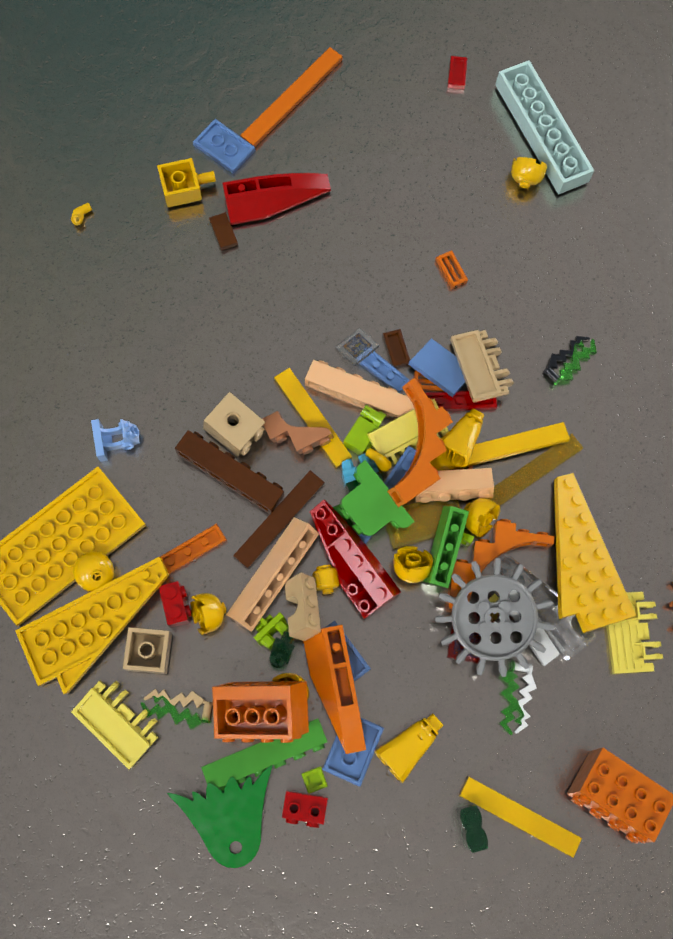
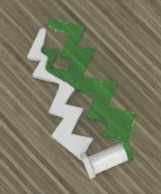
M511 661L506 677L501 676L509 685L501 694L510 702V706L501 711L507 717L499 723L510 735L513 732L507 723L515 719L512 712L517 710L521 714L520 717L514 720L520 724L514 731L516 734L528 726L524 720L531 717L523 708V705L532 699L529 692L537 689L532 676L533 665L530 663L528 664L529 668L525 669L518 662ZM514 670L527 672V675L521 678L529 685L519 690L524 696L520 700H517L511 694L520 688L513 681V679L518 678L513 672Z

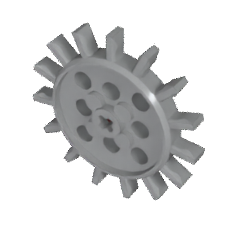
M495 558L493 574L488 575L481 574L480 566L476 561L471 562L475 579L468 583H465L459 575L453 573L451 577L461 587V590L456 597H452L447 593L439 594L438 597L452 603L453 606L451 615L435 616V621L439 623L452 622L454 633L445 636L441 643L442 645H447L455 640H459L464 649L457 655L456 663H462L467 655L472 653L479 657V662L476 666L478 675H482L484 672L486 661L491 660L498 661V670L502 677H506V659L516 656L519 664L527 669L529 668L528 661L523 657L522 651L528 645L533 646L537 651L543 653L546 651V648L533 638L538 628L546 631L554 630V625L538 621V610L553 606V602L551 600H544L535 603L531 593L539 588L543 582L537 579L532 581L527 587L518 582V578L523 572V565L518 564L511 577L501 575L500 569L502 564L500 558ZM512 590H516L519 593L518 600L514 602L508 598V594ZM472 591L477 592L479 596L475 603H470L467 600V595ZM496 591L499 594L496 602L488 600L489 592ZM512 611L520 613V619L516 622H512L509 619V614ZM471 612L479 614L478 622H469L468 616ZM498 612L499 614L497 615V617L499 618V620L497 622L495 620L491 622L490 614H496ZM514 631L521 633V639L518 642H512L510 639V635ZM474 632L479 633L481 636L478 643H471L469 641V636ZM493 632H499L501 635V639L497 643L490 641V635Z

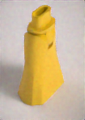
M475 409L467 412L441 438L447 451L438 457L448 460L454 451L450 462L459 468L466 467L470 462L475 443L480 434L484 414Z
M432 713L427 719L423 718L374 752L385 766L390 767L388 769L395 778L403 783L432 745L443 724Z

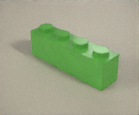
M443 506L430 553L433 557L431 572L423 582L449 588L469 511L453 506Z

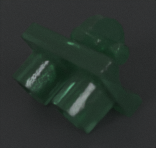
M284 631L281 639L276 637L269 657L271 665L276 668H281L289 663L295 648L293 645L295 638L289 637V633Z

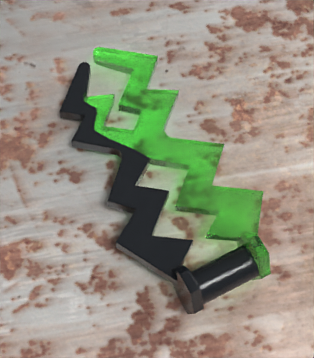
M576 336V341L570 340L571 350H560L559 355L552 353L549 364L543 371V374H547L555 382V386L560 381H572L573 375L571 370L581 371L579 359L589 360V353H597L594 339L591 340V348H586L583 344V341H589V337ZM577 347H582V352L577 351ZM566 356L572 357L573 364L564 363L565 371L560 370V376L551 369L558 368L556 361L566 362Z

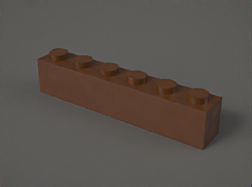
M187 430L175 447L178 455L271 514L284 497L282 486L276 482L270 483L266 480L267 477L260 472H253L250 470L251 467L245 462L239 463L234 460L235 457L227 451L223 453L219 450L218 445L211 441L209 443L203 440L204 437L198 432L194 431L192 433Z

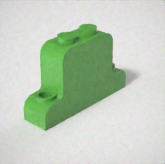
M366 460L361 462L355 468L353 474L359 483L358 486L340 500V513L346 520L350 519L352 521L354 531L358 535L371 536L389 522L395 529L407 528L415 521L404 507L396 505L387 492L389 490L368 462Z

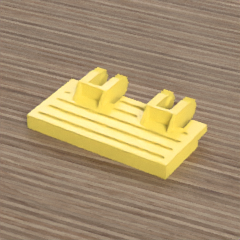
M431 399L436 410L439 409L435 399ZM415 409L367 434L374 450L384 455L388 460L390 459L393 467L398 462L395 453L399 452L402 456L405 448L408 446L415 450L417 448L418 422ZM445 427L440 431L441 436L449 432L448 428Z
M626 592L636 616L606 626L612 674L653 672V663H644V660L663 659V654L646 655L645 648H658L661 646V641L641 642V640H650L648 623H639V620L658 618L657 614L654 613L640 615L639 608L656 607L655 602H636L644 600L643 592Z
M100 680L90 689L71 713L128 769H131L159 738L153 731L145 737L158 721L155 718L151 719L142 730L138 725L149 713L145 709L131 723L130 721L135 714L124 703L120 705L129 692L126 690L122 691L113 701L109 697L120 684L117 681L113 682L102 695L101 692L107 686Z

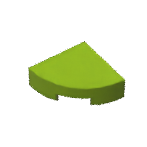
M463 532L461 544L469 547L474 536Z

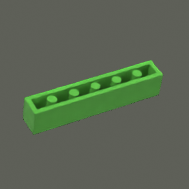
M319 718L308 722L309 732L303 734L300 739H293V742L281 743L280 739H274L273 742L269 743L260 742L201 767L207 784L211 783L221 791H224L231 777H234L237 783L240 784L246 781V776L254 773L255 777H257L271 765H274L276 769L285 765L286 759L293 757L295 761L306 756L305 751L313 749V752L325 748L324 743L328 741Z

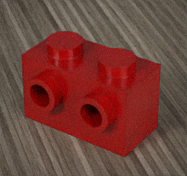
M179 581L160 586L159 591L167 625L170 628L190 623L189 617L192 614L190 606L185 603L184 598L187 597L185 586H181Z
M286 791L282 818H286V823L298 824V821L307 822L306 826L319 828V824L324 825L328 798Z

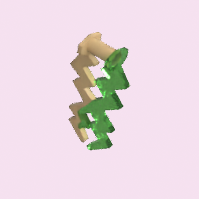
M155 689L144 697V700L154 697L155 704L163 699L165 706L162 708L157 704L149 710L145 703L141 702L143 710L146 709L149 712L147 718L156 713L159 720L169 712L175 725L186 719L190 730L202 723H210L213 702L205 701L194 691H191L187 697L181 692L171 700L165 689L160 693ZM180 701L184 708L191 701H194L198 709L204 704L202 719L199 718L197 712L192 717L189 708H186L179 714L175 705Z

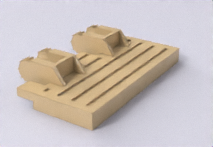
M475 330L451 336L450 339L473 403L509 394L508 387L514 384L512 379L497 381V379L507 377L510 372L508 369L498 370L500 366L496 356L502 353L500 347L486 350V348L493 347L498 343L496 338L487 339L486 330Z

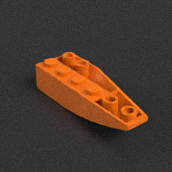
M343 625L322 628L320 633L303 641L310 677L345 753L350 754L366 750Z

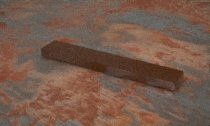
M310 470L238 549L233 557L249 569L325 482Z

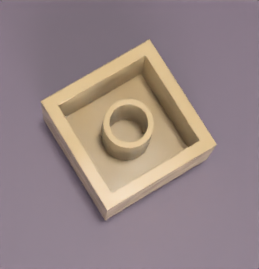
M128 627L123 669L134 672L167 674L172 633L163 630Z

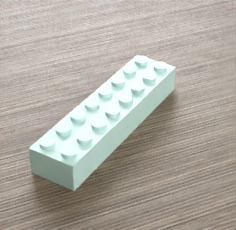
M530 60L499 71L495 85L540 164L541 161L547 164L546 174L558 195L588 183L594 173V169Z

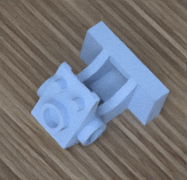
M99 419L91 420L96 456L100 462L108 461L107 451L117 449L129 450L133 449L134 445L140 443L139 429L137 425L129 421L120 419L118 427L103 429ZM123 435V440L113 443L112 436Z

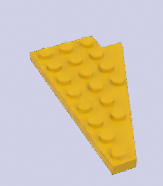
M574 473L554 479L559 619L576 615L582 632L586 633L635 617V611Z
M157 557L15 630L38 686H42L57 678L63 694L70 693L168 578L169 573L161 557Z

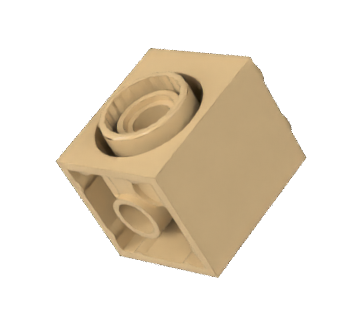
M229 392L204 419L203 429L239 458L241 454L245 456L248 453L253 441L257 442L262 437L265 430L263 428L265 421ZM228 423H235L236 426H231Z

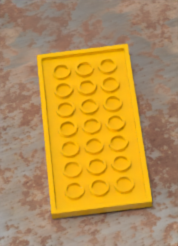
M96 467L0 541V605L16 626H20L75 582L73 569L80 556L91 551L101 552L108 556L146 526L99 467Z

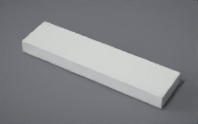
M512 590L509 592L508 598L510 601L518 600V591ZM512 611L509 614L513 622L520 619L518 611ZM538 628L533 639L541 643L546 648V651L543 653L537 651L533 646H529L540 663L545 666L560 655L544 629Z

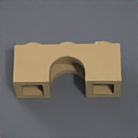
M299 573L285 583L286 600L298 604L296 612L288 617L289 637L306 641L320 633L321 627L316 580L314 577Z

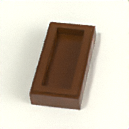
M226 212L209 217L221 251L237 246L238 242Z
M401 329L383 333L382 336L391 365L395 368L408 365L410 357Z

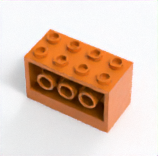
M307 681L229 682L212 687L214 739H222V742H234L235 739H241V742H253L254 739H261L262 743L273 742L274 739H280L281 743L293 742V739H300L303 734L309 732Z

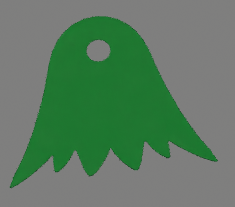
M272 765L259 776L253 785L249 776L244 782L242 789H240L234 777L228 780L224 793L215 785L208 783L206 799L194 791L192 792L194 801L177 794L167 793L194 825L211 856L225 867L239 868L245 866L253 860L259 850L264 797ZM234 841H238L242 845V850L238 854H233L229 849L230 844Z

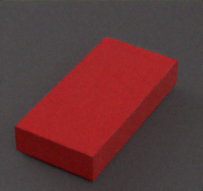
M451 56L448 88L465 89L467 57Z

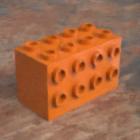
M605 748L589 751L567 792V795L572 797L571 801L580 807L584 805L590 810L589 813L598 819L603 818L608 822L607 825L618 832L621 830L626 834V838L635 844L655 842L673 806V794Z

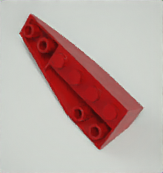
M320 173L273 174L222 183L231 225L269 218L331 191L328 175Z
M326 500L321 501L310 511L331 564L337 570L339 583L364 619L401 593L367 545Z

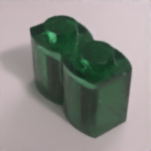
M473 804L458 807L457 819L463 828L462 837L466 848L472 853L486 850L488 848V838L481 827L482 816L478 807Z

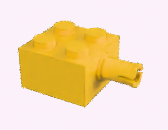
M192 158L157 165L167 207L202 200L201 185L216 182L214 171L201 174L196 173Z

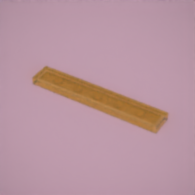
M570 434L568 442L554 445L495 485L493 498L488 499L494 501L499 506L503 505L583 450L582 445L573 434Z

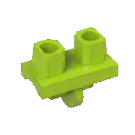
M280 612L274 618L270 614L265 619L261 618L260 624L255 628L259 633L253 638L260 646L263 645L267 649L272 650L277 644V641L272 636L277 631L283 637L289 633L287 620Z

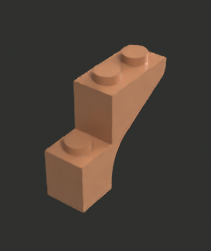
M278 411L262 418L265 421L264 428L273 443H281L287 439V436H290L299 454H309L314 450V447L327 445L331 442L330 439L334 438L328 428L291 426L284 421Z

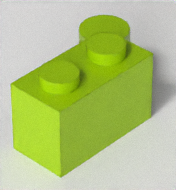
M367 404L343 442L347 449L359 456L365 454L369 448H373L367 434L381 427L387 414L382 411L378 412Z

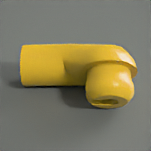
M88 202L73 210L71 221L74 225L82 224L84 215L92 211Z
M372 448L366 451L365 455L373 460L381 471L386 472L391 469L392 463L384 455Z

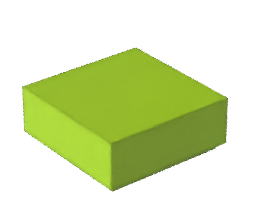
M321 766L301 773L308 794L328 787Z

